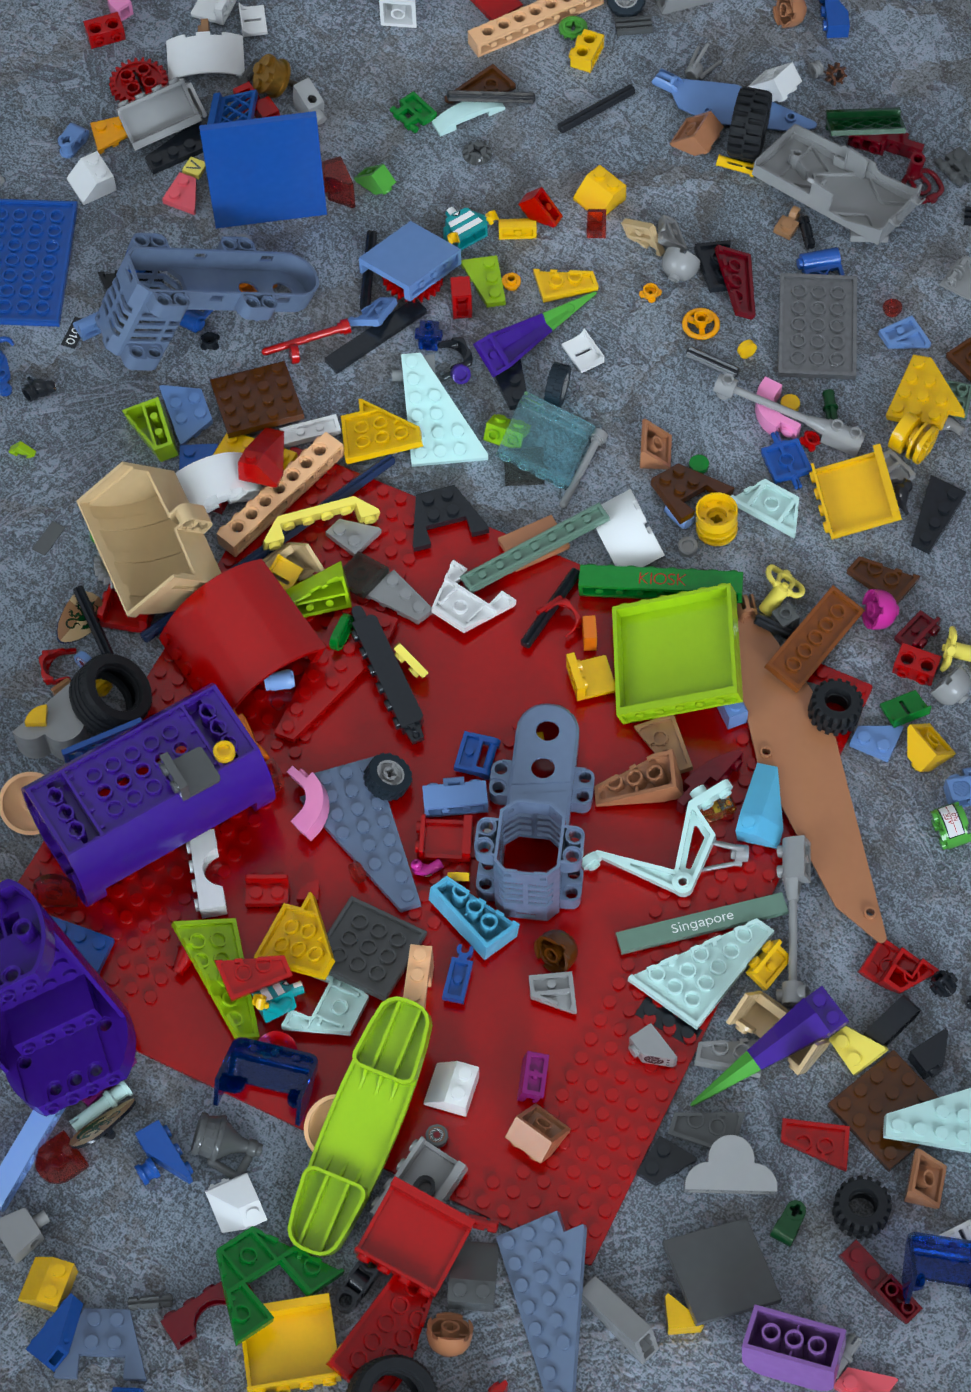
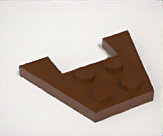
M679 463L653 477L650 483L679 524L694 516L695 510L685 504L688 500L706 490L709 493L721 492L730 496L735 489L730 485Z

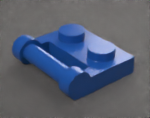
M464 731L454 764V771L489 780L495 753L499 749L501 741L495 737ZM483 745H488L489 748L483 768L478 767L477 764Z

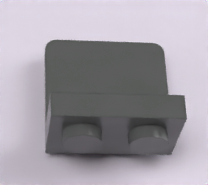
M197 747L172 760L168 752L160 755L162 764L159 765V768L164 777H169L171 780L169 784L175 794L179 793L183 801L219 783L221 780L219 773L202 747Z

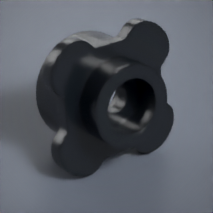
M213 332L204 333L201 335L202 344L200 348L202 350L219 349L218 340L220 336Z

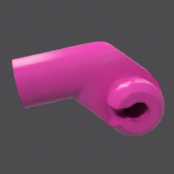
M419 859L411 862L412 872L425 877H429L444 868L439 859H436L429 865L423 864Z

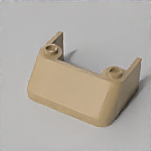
M285 543L262 559L270 568L277 555L280 554L287 560L300 566L304 570L297 581H304L313 576L314 572L325 570L307 543ZM273 574L277 580L285 583L286 585L289 584L287 580L279 577L276 574Z
M762 991L749 992L744 994L726 1023L729 1025L736 1024L735 1028L743 1034H747V1032L754 1033L761 1038L790 1010ZM825 1038L788 1056L789 1068L797 1075L806 1073L826 1050L831 1041Z

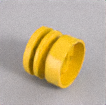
M907 412L891 434L888 448L898 454H902L907 449L905 457L908 460L912 459L915 464H920L932 450L939 434V428L931 427V424L928 422L920 427L921 418L911 412Z
M721 492L710 493L698 501L696 505V533L702 542L711 546H723L729 544L738 533V506L729 495Z

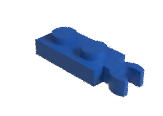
M459 944L457 946L458 958L452 957L442 1000L464 1004L473 968V961L469 960L473 956V946H470L467 953H463L462 944Z

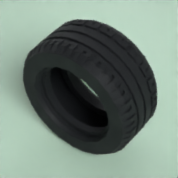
M107 653L93 657L75 673L69 686V699L75 715L82 724L91 731L101 734L139 717L143 720L151 708L152 691L146 675L138 665L123 656ZM97 679L106 680L117 687L125 700V711L115 710L105 704L96 690Z
M390 1354L378 1357L362 1365L350 1379L346 1392H371L374 1384L384 1375H393L402 1379L411 1392H437L438 1388L436 1387V1382L433 1381V1376L430 1375L431 1373L419 1361L406 1355Z

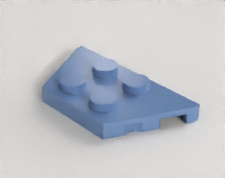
M167 385L159 386L179 445H186V442L192 437L196 438L204 429L213 424L201 389Z

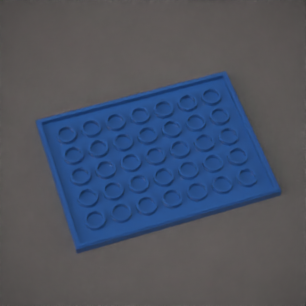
M316 111L199 126L216 229L327 215Z
M0 199V325L60 327L78 211L77 201Z

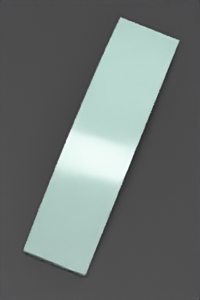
M460 102L436 117L432 121V125L441 137L457 130L456 125L484 113H487L489 116L505 110V106L503 103Z

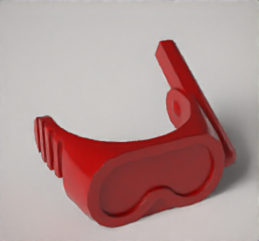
M559 595L537 609L536 613L539 615L543 612H548L557 605L571 610L575 616L576 623L572 631L564 636L567 639L573 632H576V629L578 630L582 626V618L568 599Z
M76 648L42 651V655L39 656L41 675L46 685H57L65 678L71 681V677L68 676L54 679L50 676L49 669L51 663L57 657L76 654Z

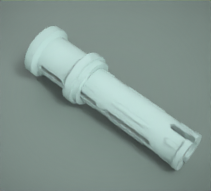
M123 1080L109 1091L105 1090L99 1100L69 1120L75 1131L79 1132V1130L110 1107L116 1108L121 1100L128 1095L132 1096L133 1093Z

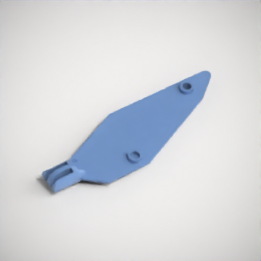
M662 68L652 80L653 85L672 94L679 109L694 116L711 111L722 125H731L738 92L742 88L737 84L682 79ZM772 102L768 130L787 131L794 124L808 130L817 127L815 121Z

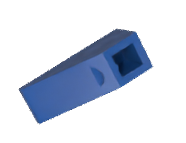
M819 0V4L822 3L820 15L824 17L822 29L826 31V37H848L850 29L848 10L839 0Z
M157 1120L135 1133L147 1158L150 1157L154 1163L188 1184L193 1182L191 1174L194 1171L188 1161L183 1162L180 1156L183 1153L179 1145L171 1142L170 1137H172V1134L167 1125L162 1126L160 1121Z
M72 1293L61 1302L56 1312L46 1321L44 1327L26 1348L29 1353L53 1372L69 1354L83 1308V1303Z

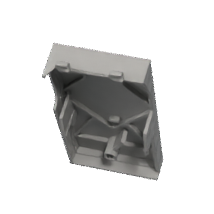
M797 124L792 125L755 160L752 175L876 245L896 227L900 226L905 218L916 208V205H921L926 199H919L923 184L913 188L884 175L878 170L876 162L866 158L853 148L845 145L841 146Z

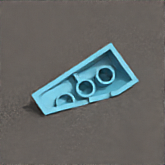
M757 763L735 830L737 841L777 849L784 830L778 767Z

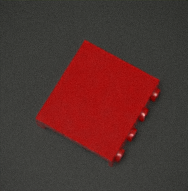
M394 1176L358 1246L355 1247L354 1253L357 1254L356 1258L363 1263L369 1264V1262L377 1265L376 1269L385 1275L392 1273L397 1276V1281L407 1287L412 1284L419 1288L417 1292L427 1298H430L431 1295L436 1297L476 1220Z

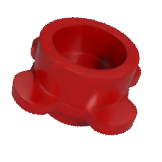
M807 430L804 432V436L799 438L801 445H804L810 452H814L815 447L821 444L819 435L814 431Z

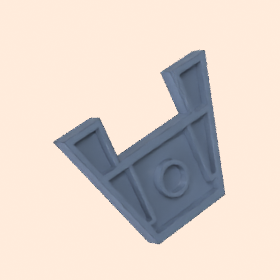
M84 1308L77 1324L69 1354L57 1367L53 1377L55 1379H78L80 1356L125 1358L124 1381L147 1382L130 1309Z

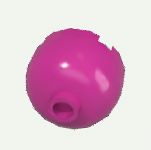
M870 589L865 593L862 605H866L865 612L862 614L865 627L867 629L880 630L891 626L899 614V606L893 595L881 589Z

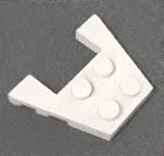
M453 560L433 603L431 611L433 614L465 633L516 605V599L503 591L490 603H487L458 584L461 581L460 576L467 573L468 569Z

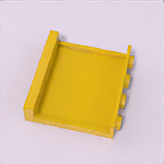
M881 444L873 445L874 452L817 469H815L814 463H811L812 471L809 472L812 484L816 483L817 488H814L816 500H821V505H818L821 517L825 516L826 519L823 522L825 533H830L832 540L902 520Z
M329 1293L263 1304L274 1316L273 1322L242 1342L247 1392H290V1389L296 1388L310 1390L314 1388V1385L333 1386L338 1381H342L341 1376L326 1365L337 1350Z

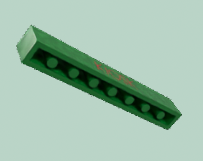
M587 564L580 565L578 588L579 596L653 599L661 595L668 596L678 594L681 591L688 592L701 587L708 588L721 583H731L736 592L737 603H742L743 572L736 570L718 571L716 569L697 570L695 568L677 569L674 567L656 568L653 566L636 567L632 565L625 567Z

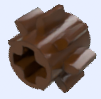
M835 62L834 66L828 64L827 70L823 71L827 76L825 81H831L833 86L836 85V82L843 84L842 80L844 77H847L844 72L846 67H840L838 62Z

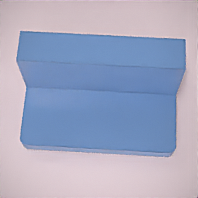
M98 312L73 323V327L82 341L101 333L95 321Z

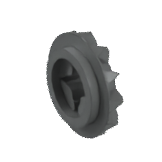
M478 139L476 142L470 141L468 145H464L462 151L464 160L472 165L485 164L492 157L490 145H487L485 141L479 142Z

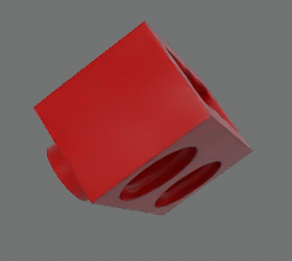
M118 12L83 21L91 49L126 40L124 27Z
M470 276L450 278L453 319L472 318Z
M902 643L894 662L892 673L901 678L914 680L921 685L932 686L942 656Z

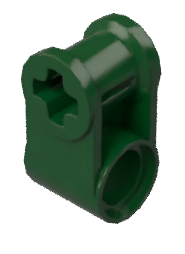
M793 1200L787 1204L770 1234V1237L788 1247H791L806 1214V1207L801 1201ZM794 1210H798L799 1212L795 1217L791 1215Z

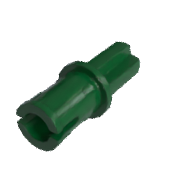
M832 389L824 390L822 393L824 400L823 411L826 414V419H838L835 391Z

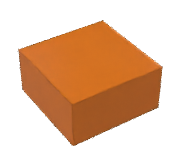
M595 615L583 616L584 651L597 650Z

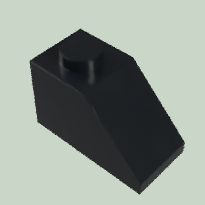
M946 1028L909 1053L908 1060L923 1080L929 1076L933 1078L942 1071L941 1068L945 1060L948 1030Z

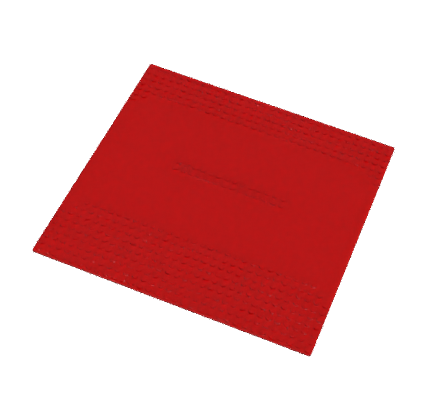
M291 447L289 449L291 451L297 452L298 457L303 451L302 449H299L297 447ZM335 464L281 515L317 506L360 475V473ZM373 479L349 496H355L378 508L380 511L378 520L370 524V526L379 527L381 534L356 558L326 536V531L338 519L358 523L354 510L348 515L342 516L338 514L326 521L322 519L316 520L286 543L309 544L324 569L342 561L351 602L398 618L399 623L389 641L393 652H396L393 647L400 642L428 671L424 678L420 675L416 678L408 670L411 666L406 661L401 663L397 659L423 713L424 723L421 729L424 740L412 744L406 734L402 735L400 729L396 730L392 718H394L392 711H387L383 702L386 700L384 694H379L375 685L377 680L375 676L371 677L368 670L365 673L363 672L355 680V683L334 704L332 703L326 709V712L321 717L319 716L295 743L276 737L274 732L310 663L308 657L304 656L278 670H293L295 687L292 689L266 691L265 683L262 681L243 699L235 710L238 715L243 713L256 742L270 757L267 767L273 780L276 799L257 811H254L250 806L211 828L215 831L219 857L208 865L205 877L211 883L223 886L227 915L202 919L200 911L196 912L194 899L198 898V894L193 892L191 880L195 879V874L190 873L189 860H192V854H188L186 843L106 888L107 896L88 907L81 901L45 841L40 846L18 883L32 893L49 915L114 938L115 943L99 975L129 1011L136 1033V1052L303 1131L305 1118L310 1108L323 1097L337 1093L353 1059V1051L369 1021L383 1001L367 994L369 1001L351 1036L283 1030L281 1025L287 1013L265 1023L260 1012L254 1006L260 1036L258 1040L268 1032L282 1031L289 1034L298 1047L297 1062L289 1072L278 1076L269 1075L258 1067L254 1058V1049L258 1040L236 1042L193 963L183 976L171 970L174 966L179 946H182L171 926L173 921L236 918L244 959L254 958L281 907H246L245 875L254 872L262 874L281 872L289 877V904L301 907L303 904L297 902V895L300 889L311 881H320L319 903L317 904L326 933H328L351 896L427 931V936L422 945L432 946L434 971L432 986L427 988L425 1009L431 1016L433 1026L413 1096L383 1169L396 1174L398 1163L401 1159L407 1158L413 1141L415 1139L419 1140L421 1136L426 1139V1131L430 1126L435 1124L442 1125L447 1129L448 1141L445 1146L438 1149L455 1160L461 1161L468 1168V1171L448 1200L488 1219H497L499 1224L511 1230L558 1211L561 1214L566 1231L581 1224L586 1225L585 1265L591 1266L697 1051L698 1043L701 1042L720 1004L719 1002L699 1027L703 1031L697 1040L695 1033L691 1038L683 1037L684 1043L672 1037L671 1035L676 1032L675 1024L671 1027L664 1025L663 1031L655 1027L676 1054V1066L667 1067L643 1063L638 1057L635 1058L628 1049L629 1037L650 1023L654 1026L656 1016L645 1014L642 1019L635 1015L636 1011L646 997L652 1000V1004L656 1008L664 1006L628 982V977L631 974L634 975L646 970L651 965L659 964L662 960L675 954L684 953L690 950L691 947L701 945L704 941L733 931L734 928L621 955L616 932L772 895L780 880L777 876V866L782 865V858H778L777 849L737 841L735 830L757 765L748 721L742 725L727 729L717 707L674 715L694 769L681 774L683 784L684 780L691 773L708 761L728 752L736 750L743 752L742 766L738 771H733L729 775V781L733 786L729 798L733 806L732 804L727 805V800H725L724 803L729 808L721 810V812L715 813L713 807L705 811L701 809L700 812L714 831L716 840L731 844L749 845L748 862H742V867L732 866L701 872L692 894L687 897H680L602 860L599 862L601 865L593 871L583 869L581 903L577 908H560L559 913L548 921L506 917L520 924L517 937L486 960L473 948V956L469 959L473 961V968L464 1004L442 1000L452 957L458 958L457 946L462 944V952L467 953L471 945L429 901L430 887L446 877L448 872L470 873V881L456 882L468 889L470 894L479 899L476 893L479 861L476 860L474 852L477 823L483 817L499 818L500 809L506 805L494 804L490 800L489 779L486 780L488 812L427 818L464 820V815L473 816L471 863L442 862L444 868L429 877L420 876L412 872L411 862L419 859V853H415V842L420 840V834L416 833L417 821H421V814H425L422 786L430 783L443 784V778L464 776V783L473 779L484 780L479 776L454 771V764L464 731L495 737L501 741L499 749L496 750L493 764L502 759L512 760L519 719L531 707L545 703L565 707L575 716L579 725L577 767H583L593 772L595 777L594 786L615 774L620 775L626 772L633 764L638 765L647 760L646 757L654 754V752L635 731L634 726L653 719L622 724L616 715V692L577 701L566 668V654L574 652L576 659H580V661L606 655L615 682L612 607L622 603L638 602L641 599L579 596L578 579L565 598L568 599L581 618L583 616L595 615L597 650L584 651L582 626L565 639L564 636L574 628L576 619L573 612L563 606L558 607L530 648L522 646L521 639L538 616L536 610L547 604L571 568H576L580 571V564L559 555H554L518 572L514 571L474 592V595L487 603H490L501 591L516 599V605L513 608L463 633L435 614L430 615L420 624H416L398 615L396 611L388 607L384 608L372 599L364 598L363 592L395 570L432 607L453 560L470 571L504 553L498 543V538L506 534L489 527V533L472 537L465 520L427 530L431 548L414 552L413 535L416 496ZM273 523L237 557H234L226 550L218 563L221 573L227 571L263 545L264 539ZM460 581L458 584L466 589L462 581ZM336 611L305 617L321 640ZM166 649L163 650L147 676L152 691V704L150 711L143 720L195 692ZM820 664L807 680L817 685H820L824 680L828 682L831 678L834 681H837L838 678L842 679V682L847 680L851 682V686L855 685L857 687V692H861V699L864 701L863 708L873 688L869 683L823 664ZM837 703L826 704L830 709L834 711H845V709ZM547 721L537 726L536 733L543 732L544 740L550 741L558 736L559 728L555 723ZM847 731L845 735L839 733L838 736H835L840 755L852 731ZM483 745L477 764L478 767L483 768L489 748L488 745ZM180 746L176 748L175 752L181 754L184 753L187 750V748L184 746ZM380 753L397 755L409 765V769L412 771L411 785L398 800L388 802L418 892L421 907L400 912L324 828L310 841L292 824L291 820L303 808L300 796L306 795L305 790L287 773L292 766L298 771L303 769L310 775L312 772L316 773L367 759L377 754L380 755ZM538 759L531 767L533 774L539 778H547L555 770L553 763L548 759ZM142 767L137 771V773L139 775H145L149 771V769L146 767ZM498 771L497 773H498V774H504L505 772H504V771ZM124 778L122 781H119L118 784L121 786H125L129 783L130 780ZM583 779L581 782L587 783L589 780ZM102 789L99 792V795L107 796L109 795L110 790ZM498 789V790H495L494 792H495V793H501V792H503V791L500 790V789ZM594 790L591 809L586 813L571 812L570 825L582 828L585 833L583 857L599 850L675 869L686 812L682 815L676 810L678 799L656 803L597 807ZM585 798L578 799L581 802L587 801ZM783 809L784 830L780 845H782L783 838L797 836ZM697 826L693 830L686 864L687 869H691L704 840V836ZM518 837L506 844L503 867L522 872L534 873L536 871L547 873L557 865L559 849L547 839ZM571 838V839H570V840L573 841V842L579 841L578 838ZM713 845L704 867L733 862L734 859H730V849ZM483 848V849H480L479 851H480V852H483V853H486V852H488L489 850L486 849V848ZM573 857L567 859L570 862L577 861V859ZM421 861V862H422L423 864L429 865V864L432 863L433 861ZM492 866L484 867V869L490 870L493 868ZM573 874V875H570L569 877L572 878V879H576V878H578L579 876ZM483 885L481 888H482V889H489L490 886H489V885ZM569 894V895H567V897H568V898H575L576 895H574V894ZM486 901L488 906L494 910L498 909L495 906V901ZM549 930H563L570 934L576 942L578 948L577 959L570 969L564 972L572 971L577 1014H571L531 999L529 975L552 973L543 966L545 962L542 958L538 959L534 951V942ZM407 969L389 998L403 997ZM291 971L293 977L286 979L287 983L290 985L301 981L305 993L294 997L297 1005L294 1011L312 1016L329 983ZM276 1049L274 1055L280 1057L281 1050ZM527 1051L549 1055L544 1097L540 1098L536 1104L571 1128L569 1134L554 1153L542 1163L532 1160L527 1153L520 1148L514 1147L505 1138L515 1117L535 1104L531 1098H526L523 1102L517 1101L522 1059ZM460 1061L479 1067V1080L466 1117L423 1104L437 1063Z

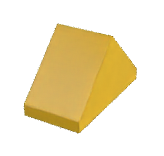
M667 1293L664 1301L667 1334L700 1333L703 1330L704 1324L695 1326L689 1310Z

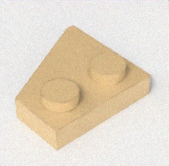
M627 218L621 222L627 238L639 243L646 249L649 246L654 248L656 255L660 257L665 253L663 245L658 243V233L654 224Z

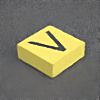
M190 157L182 172L199 180L206 170L205 161Z

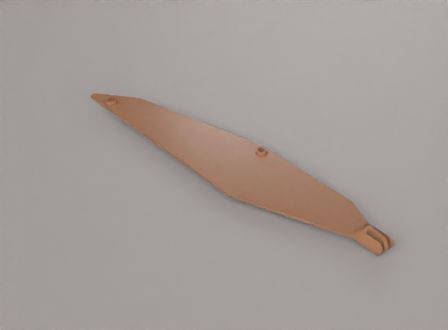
M745 594L742 597V603H737L743 702L748 710L747 721L757 763L778 767L781 807L796 835H805L811 842V863L834 906L877 942L884 943L887 936L836 737L833 736V733L825 734L824 730L820 732L817 730V725H812V719L808 717V705L813 691L807 682L796 693L764 668L781 646L770 631L753 623L755 616L758 614L754 596L749 594L748 600V596Z

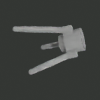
M708 43L705 44L698 57L697 54L700 46L696 47L685 70V75L688 79L702 80L705 75L722 63V60H719L703 72V65L699 62L709 46Z
M714 841L712 845L730 849V859H734V861L703 867L702 872L732 866L742 867V862H748L749 845Z

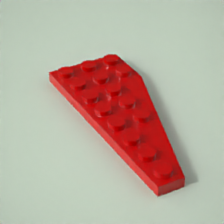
M351 602L352 607L336 610L321 640L326 649L318 662L311 663L310 661L274 732L276 737L295 743L311 727V724L319 716L321 717L326 712V709L332 703L334 704L363 672L365 673L368 670L367 665L369 663L367 659L363 660L359 652L361 646L358 641L355 642L351 633L340 651L332 650L329 646L330 637L341 616L344 613L352 615V608L358 604ZM362 606L367 616L374 615L377 617L389 642L399 623L398 618Z
M392 1275L326 1365L350 1383V1379L362 1365L378 1357L397 1354L413 1358L419 1343L421 1330L424 1328L433 1300L432 1295L430 1298H427L417 1292L419 1288L412 1284L407 1287L397 1281V1276ZM384 1375L374 1384L371 1392H394L402 1382V1379L393 1375Z

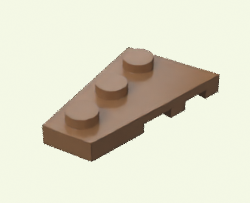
M674 715L656 718L634 726L635 731L654 753L673 749L681 774L694 770Z

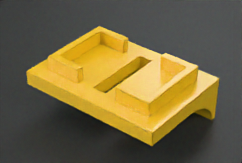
M280 554L277 555L269 568L273 574L289 582L286 585L278 580L285 591L296 584L304 570Z

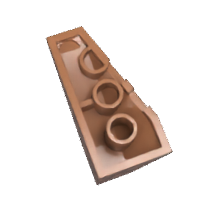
M673 749L651 754L646 757L647 760L638 765L633 764L626 772L620 775L615 774L594 786L596 806L656 803L679 799L684 794L683 782Z

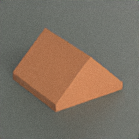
M643 419L640 468L666 470L671 468L672 435L649 420Z
M915 1149L904 1202L939 1209L947 1166L923 1150Z

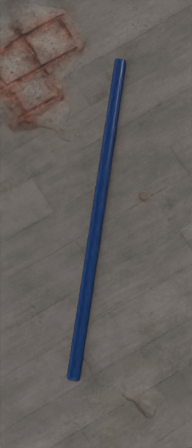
M391 454L386 455L318 505L348 498L394 465L395 458ZM301 524L289 531H284L283 529L282 532L285 538L283 544L309 525L304 526ZM261 545L231 568L253 560L264 559L273 551L269 549L263 550V545ZM175 611L167 613L140 633L142 640L148 643L162 633Z

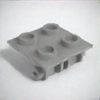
M966 255L956 261L939 286L970 302L971 258Z

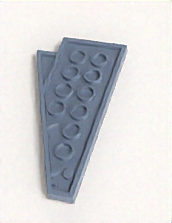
M558 1211L496 1236L544 1392H576L587 1227L581 1224L566 1231L561 1214Z

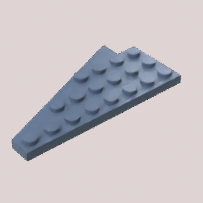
M374 757L314 773L325 787L329 797V814L323 828L400 912L421 907L418 892L388 800H381L373 796L374 794L369 792L364 784V770ZM306 795L300 796V801L304 806Z

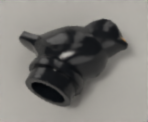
M29 376L27 377L29 384H26L22 389L24 397L32 402L39 397H45L49 393L55 392L56 384L52 380L32 379Z
M906 478L893 489L898 507L903 510L905 516L909 515L906 505L913 488V483Z

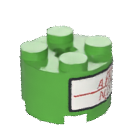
M959 801L931 811V823L934 831L939 832V843L942 850H949L971 842V833H967L969 822L962 805L959 806Z

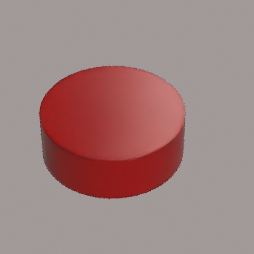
M289 345L291 364H299L300 354L298 345Z

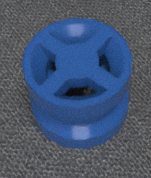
M150 1157L142 1165L137 1164L134 1166L145 1186L153 1178L158 1179L161 1177Z

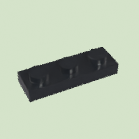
M648 997L644 999L635 1014L642 1019L645 1014L648 1016L655 1015L656 1023L654 1026L662 1031L664 1025L671 1027L675 1024L676 1032L671 1036L684 1043L683 1037L691 1038L694 1033L697 1040L703 1031L699 1028L697 1030L664 1007L656 1008Z

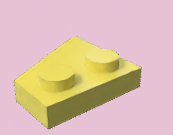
M400 642L393 647L396 651L394 653L396 658L401 663L406 661L411 666L408 670L416 678L419 675L424 678L428 674V671Z
M844 1026L829 1038L831 1044L853 1075H858L889 1050L886 1046L873 1041L871 1038L858 1033L848 1026Z

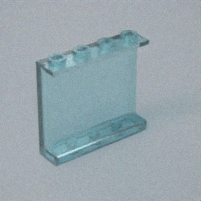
M525 391L519 400L495 456L505 462L518 466L523 471L536 475L539 479L554 484L557 488L566 490L573 480L572 477L589 437L595 429V425Z

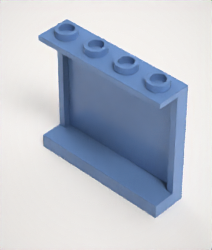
M412 221L359 257L361 274L368 269L403 288L404 298L408 301H412L461 265L460 248Z

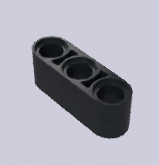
M903 995L863 1035L881 1045L888 1046L919 1015L921 1009Z

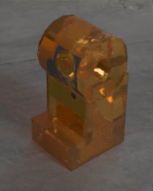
M730 794L725 799H717L713 802L712 807L705 811L701 809L700 812L706 821L710 823L734 813L737 807Z

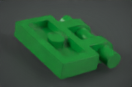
M414 91L399 100L400 108L395 106L390 108L393 117L397 121H401L404 127L413 133L419 130L415 124L419 122L422 126H425L437 117V112ZM409 113L411 117L408 118L405 114Z

